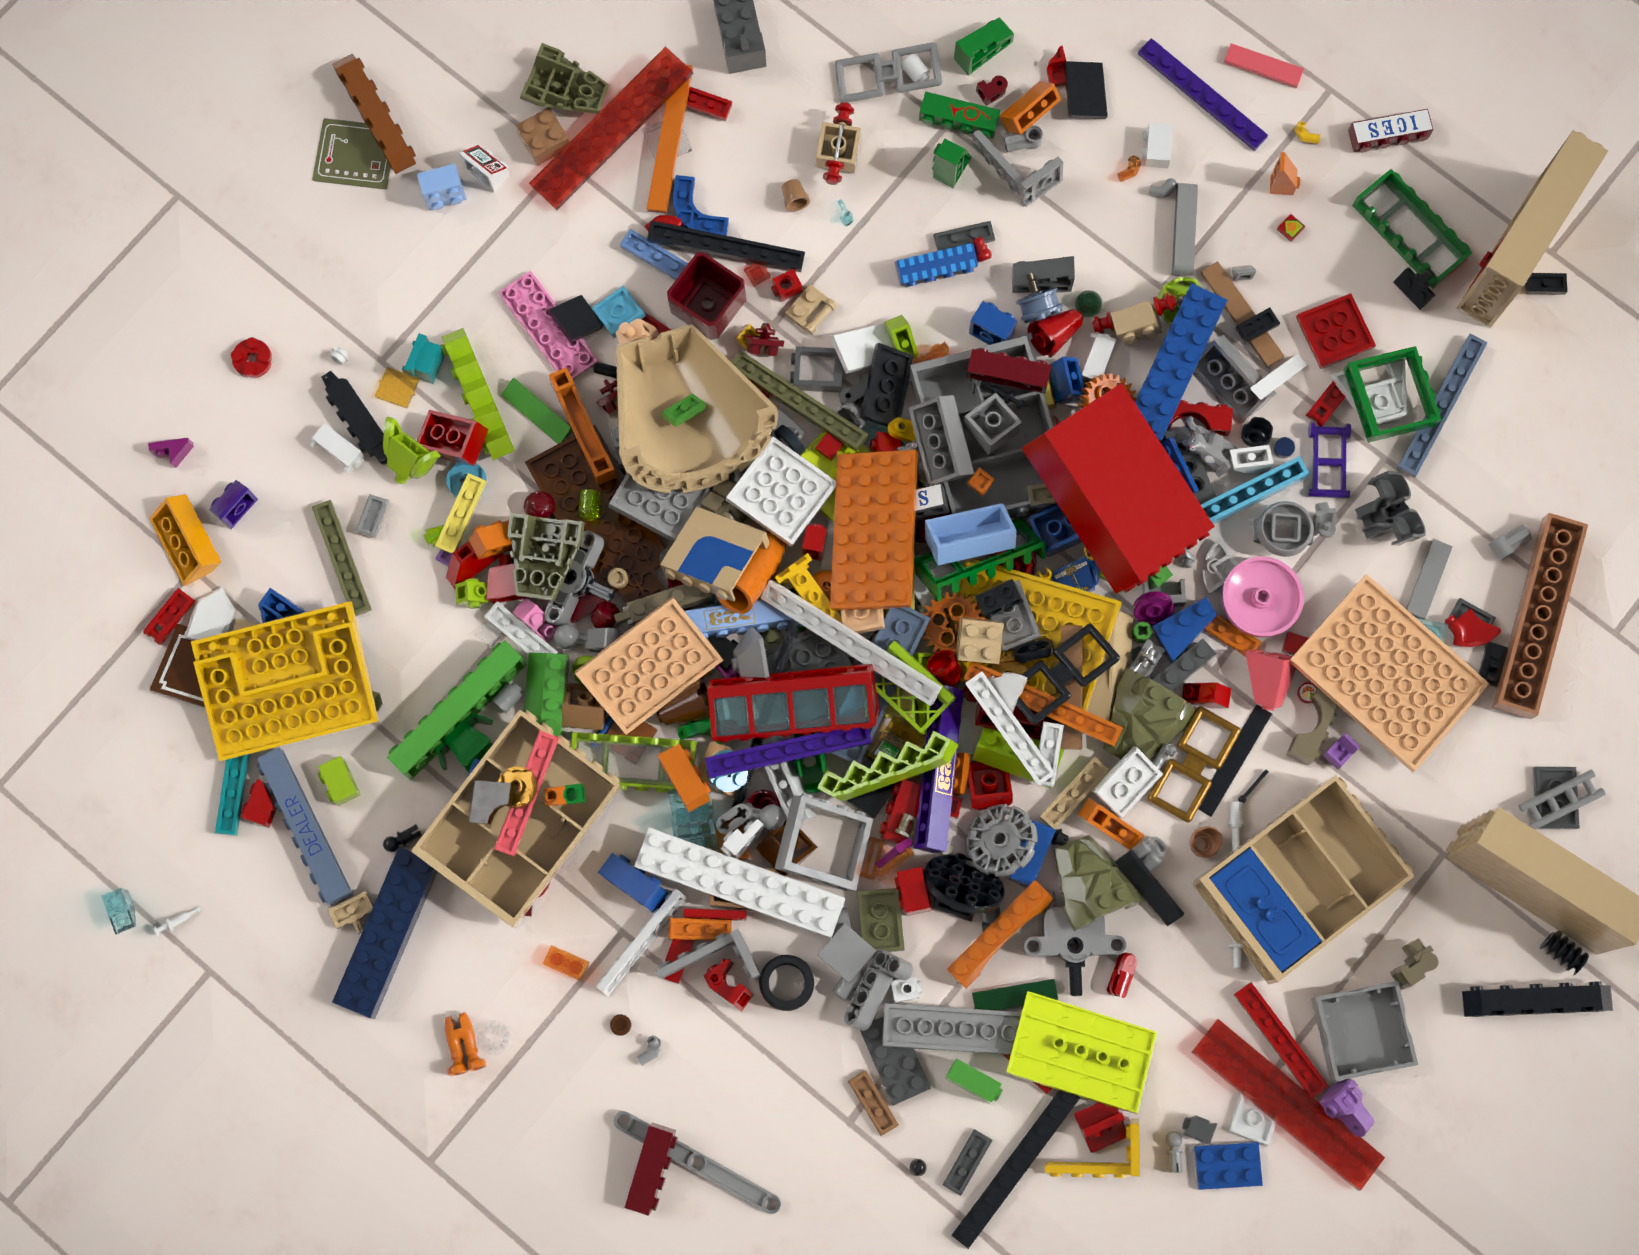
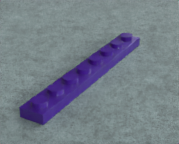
M1151 38L1138 51L1140 57L1253 151H1256L1268 138L1267 133Z
M869 729L832 730L828 733L820 732L706 757L705 763L709 779L863 746L871 744L872 741Z

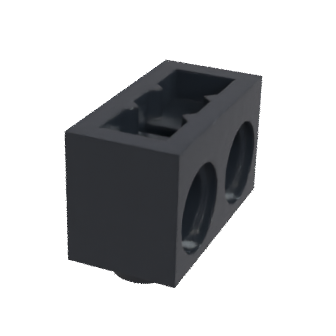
M1013 579L975 596L983 615L987 619L1024 602Z

